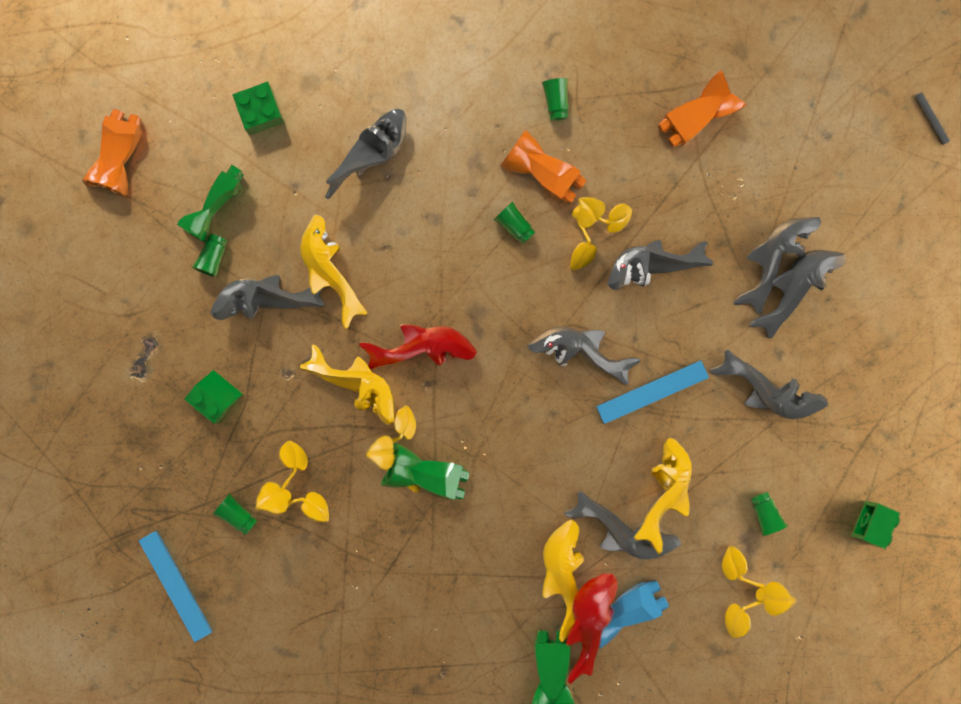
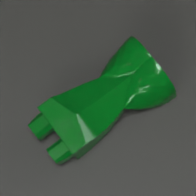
M231 165L226 173L221 171L209 190L202 210L182 217L177 225L183 228L185 232L204 242L209 233L213 215L227 200L237 195L241 190L242 185L240 181L244 177L242 171L234 165Z
M393 443L394 462L386 472L380 486L397 488L416 485L424 491L446 500L464 498L465 490L458 488L459 481L467 482L470 473L464 470L463 466L439 461H422L411 450L398 443Z
M538 630L534 647L540 683L535 691L532 704H574L571 692L565 683L569 669L570 645L566 644L568 636L563 642L560 641V630H556V640H548V630Z

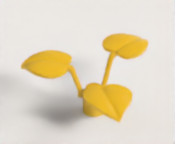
M579 198V206L573 210L572 217L577 221L578 227L581 228L587 242H582L575 248L570 261V270H578L589 265L596 256L597 248L594 244H591L585 228L590 227L598 220L608 224V232H618L631 219L633 211L627 204L616 205L610 211L608 220L600 218L605 212V204L601 200L596 198Z
M406 405L400 408L394 416L393 425L399 436L393 439L389 436L378 438L365 455L380 469L387 470L393 465V442L402 439V437L410 440L415 434V416ZM416 485L407 486L414 493H419L421 489Z
M286 441L280 448L279 457L286 467L293 468L292 473L281 488L276 483H266L258 494L256 509L281 514L291 504L303 502L301 509L308 518L318 522L329 521L328 506L320 494L309 492L305 498L291 500L290 492L285 490L297 469L303 471L308 465L305 451L298 444Z
M729 546L722 561V569L725 576L729 580L739 578L743 582L759 587L756 591L757 602L746 605L742 609L738 604H732L725 613V625L730 636L738 638L745 636L751 627L750 617L745 612L747 609L764 604L768 614L778 616L788 611L794 605L796 599L779 582H770L765 587L764 584L744 578L742 575L746 574L748 570L745 557L736 547Z

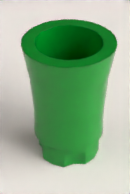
M555 78L543 81L542 86L546 96L550 120L558 121L569 118L568 79Z
M513 201L493 219L522 244L535 233Z
M209 234L192 268L200 273L217 278L227 240L218 235Z
M769 492L751 498L761 527L762 536L776 533L788 527Z
M231 494L222 501L212 514L232 526L238 532L240 530L244 535L257 522L254 517H251L252 514L244 509Z

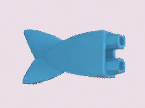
M656 580L638 583L610 604L614 610L613 618L602 629L598 649L603 648L615 638L623 627L653 620L663 615L662 611L668 608L669 604L663 596L655 600L653 594L661 590Z

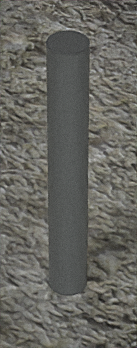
M922 92L917 94L915 97L942 144L950 142Z

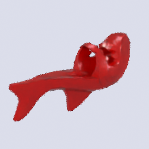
M402 324L400 327L405 337V343L392 350L383 349L371 343H359V346L370 356L368 364L370 370L386 364L404 361L424 352L427 353L437 366H441L446 361V352H449V356L452 358L470 360L477 354L475 347L461 332L448 326H435L426 329L415 325Z
M603 573L589 580L578 590L574 597L572 609L574 624L566 644L569 646L581 642L582 651L579 660L569 675V684H572L583 674L588 676L593 674L594 661L600 645L602 629L611 622L614 613L610 604L615 598L618 582L612 573Z

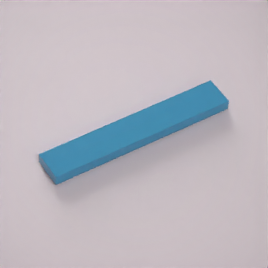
M701 360L600 404L596 408L603 424L708 379L709 376Z
M154 531L140 539V545L193 641L196 642L212 633L213 630L158 531Z

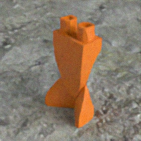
M721 70L711 78L700 98L687 102L666 114L659 123L658 128L663 134L669 130L673 132L674 135L668 139L672 148L680 145L684 146L699 134L713 118L733 114L743 109L746 104L730 92L724 73Z
M113 109L110 116L105 115L102 123L100 157L90 167L82 182L85 186L103 187L126 198L128 194V179L124 164L130 158L142 135V130L140 129L142 119L137 115L130 114L128 122L123 121L125 114L120 110Z
M527 130L523 132L500 165L510 172L530 173L548 194L557 201L562 200L568 204L576 197L569 190L570 186L574 185L580 190L586 183L583 176L579 174L581 172L579 169L546 155L540 144Z

